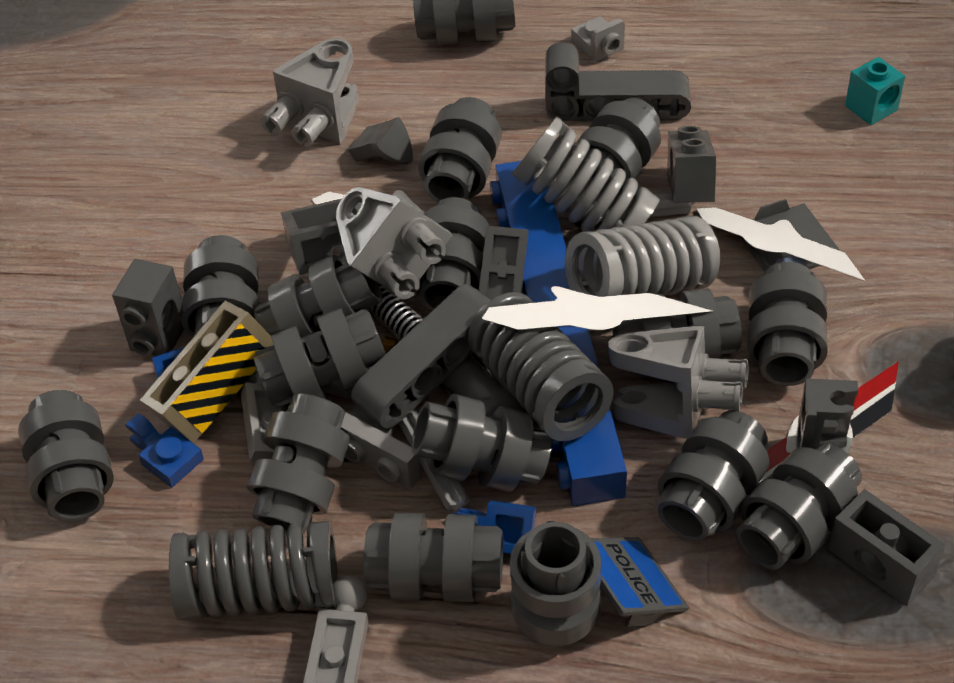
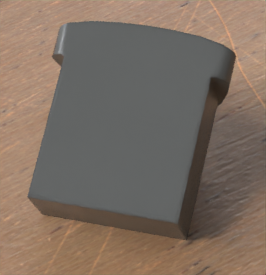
M399 117L366 127L348 149L356 161L378 155L397 164H407L413 161L411 140Z

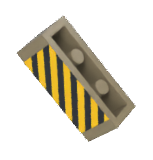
M225 300L140 401L166 425L175 429L194 444L257 368L253 357L257 351L274 345L272 338L248 312Z

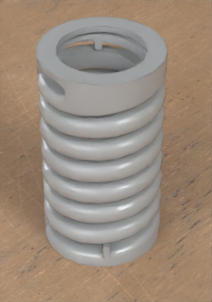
M558 117L553 120L511 173L524 185L534 182L532 189L537 195L542 194L551 185L544 197L545 202L548 204H554L566 191L557 204L556 209L560 214H565L578 201L568 217L569 221L573 224L578 223L593 207L581 224L580 228L583 232L592 231L605 215V219L597 230L645 223L660 201L659 198L646 188H638V182L634 178H627L625 180L626 173L623 169L616 168L613 170L614 163L612 160H601L602 154L598 149L588 151L590 144L586 139H580L575 142L576 131L568 129L569 127Z
M698 216L600 229L595 232H580L570 240L565 255V274L570 290L597 297L642 293L662 294L664 296L674 295L682 291L704 289L715 281L720 266V248L717 237L710 225Z

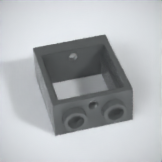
M341 199L280 212L288 248L299 275L309 273L311 265L332 256V250L335 248L341 250L339 257L345 264L348 263L336 220V210ZM359 202L352 210L353 214L358 212L362 203Z

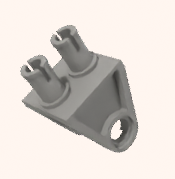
M327 39L277 67L273 71L277 102L260 118L262 127L270 134L273 131V135H279L284 127L289 125L293 127L291 134L294 140L300 145L304 142L305 147H309L317 136L341 144L346 137L359 102L356 84L346 83L353 65L351 44L344 39ZM336 52L344 54L339 59H326L331 55H336ZM342 92L348 93L346 96L340 97Z
M361 187L348 191L341 199L336 210V220L349 265L390 289L401 299H408L415 295L411 291L412 288L418 291L420 286L419 279L431 264L441 261L438 257L439 253L445 256L446 244L453 236L450 231L399 197ZM359 202L362 203L358 212L353 214L352 210Z
M704 326L624 333L613 337L608 342L612 366L672 381L668 383L628 386L617 390V397L612 401V415L616 420L687 439L698 424L702 408L741 411L743 388H746L748 383V359L709 358L708 354H705Z

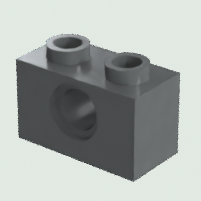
M682 126L678 128V131H668L667 176L675 203L715 202L716 154L707 130H702L697 126Z
M134 258L113 292L112 297L130 350L145 356H158L172 351L184 331L182 326L183 302L172 266Z
M864 489L835 518L828 550L905 606H908L935 577L946 544Z

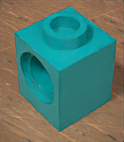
M878 56L851 71L845 106L869 125L875 124L898 111L905 75Z

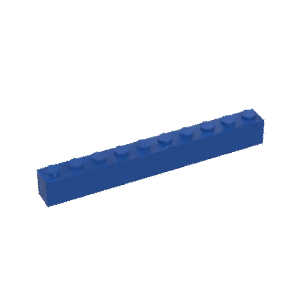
M521 161L496 164V181H490L492 204H500V208L496 209L498 227L529 230L522 294L527 295L534 303L555 301L557 297L551 291L553 286L569 290L570 288L565 274V255L567 249L555 205L548 204L544 199L550 187L542 194L537 195L532 189L534 182L524 185L511 173ZM571 325L557 326L598 367L589 330ZM610 408L603 419L583 436L570 441L551 439V452H559L561 462L556 463L559 487L561 490L568 489L572 506L626 498L627 469Z

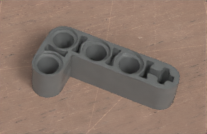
M565 42L555 43L546 51V112L553 119L558 117L562 121H593L606 104L613 101H624L628 98H638L650 104L657 112L660 120H678L686 117L691 110L689 78L681 71H579V53L574 45Z
M468 284L461 285L455 289L356 382L351 393L352 402L383 428H391L397 425L473 353L468 344V330L477 312L491 299Z

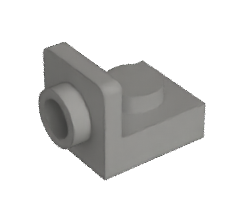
M599 16L571 28V40L594 62L624 49L625 23L620 18L608 23Z

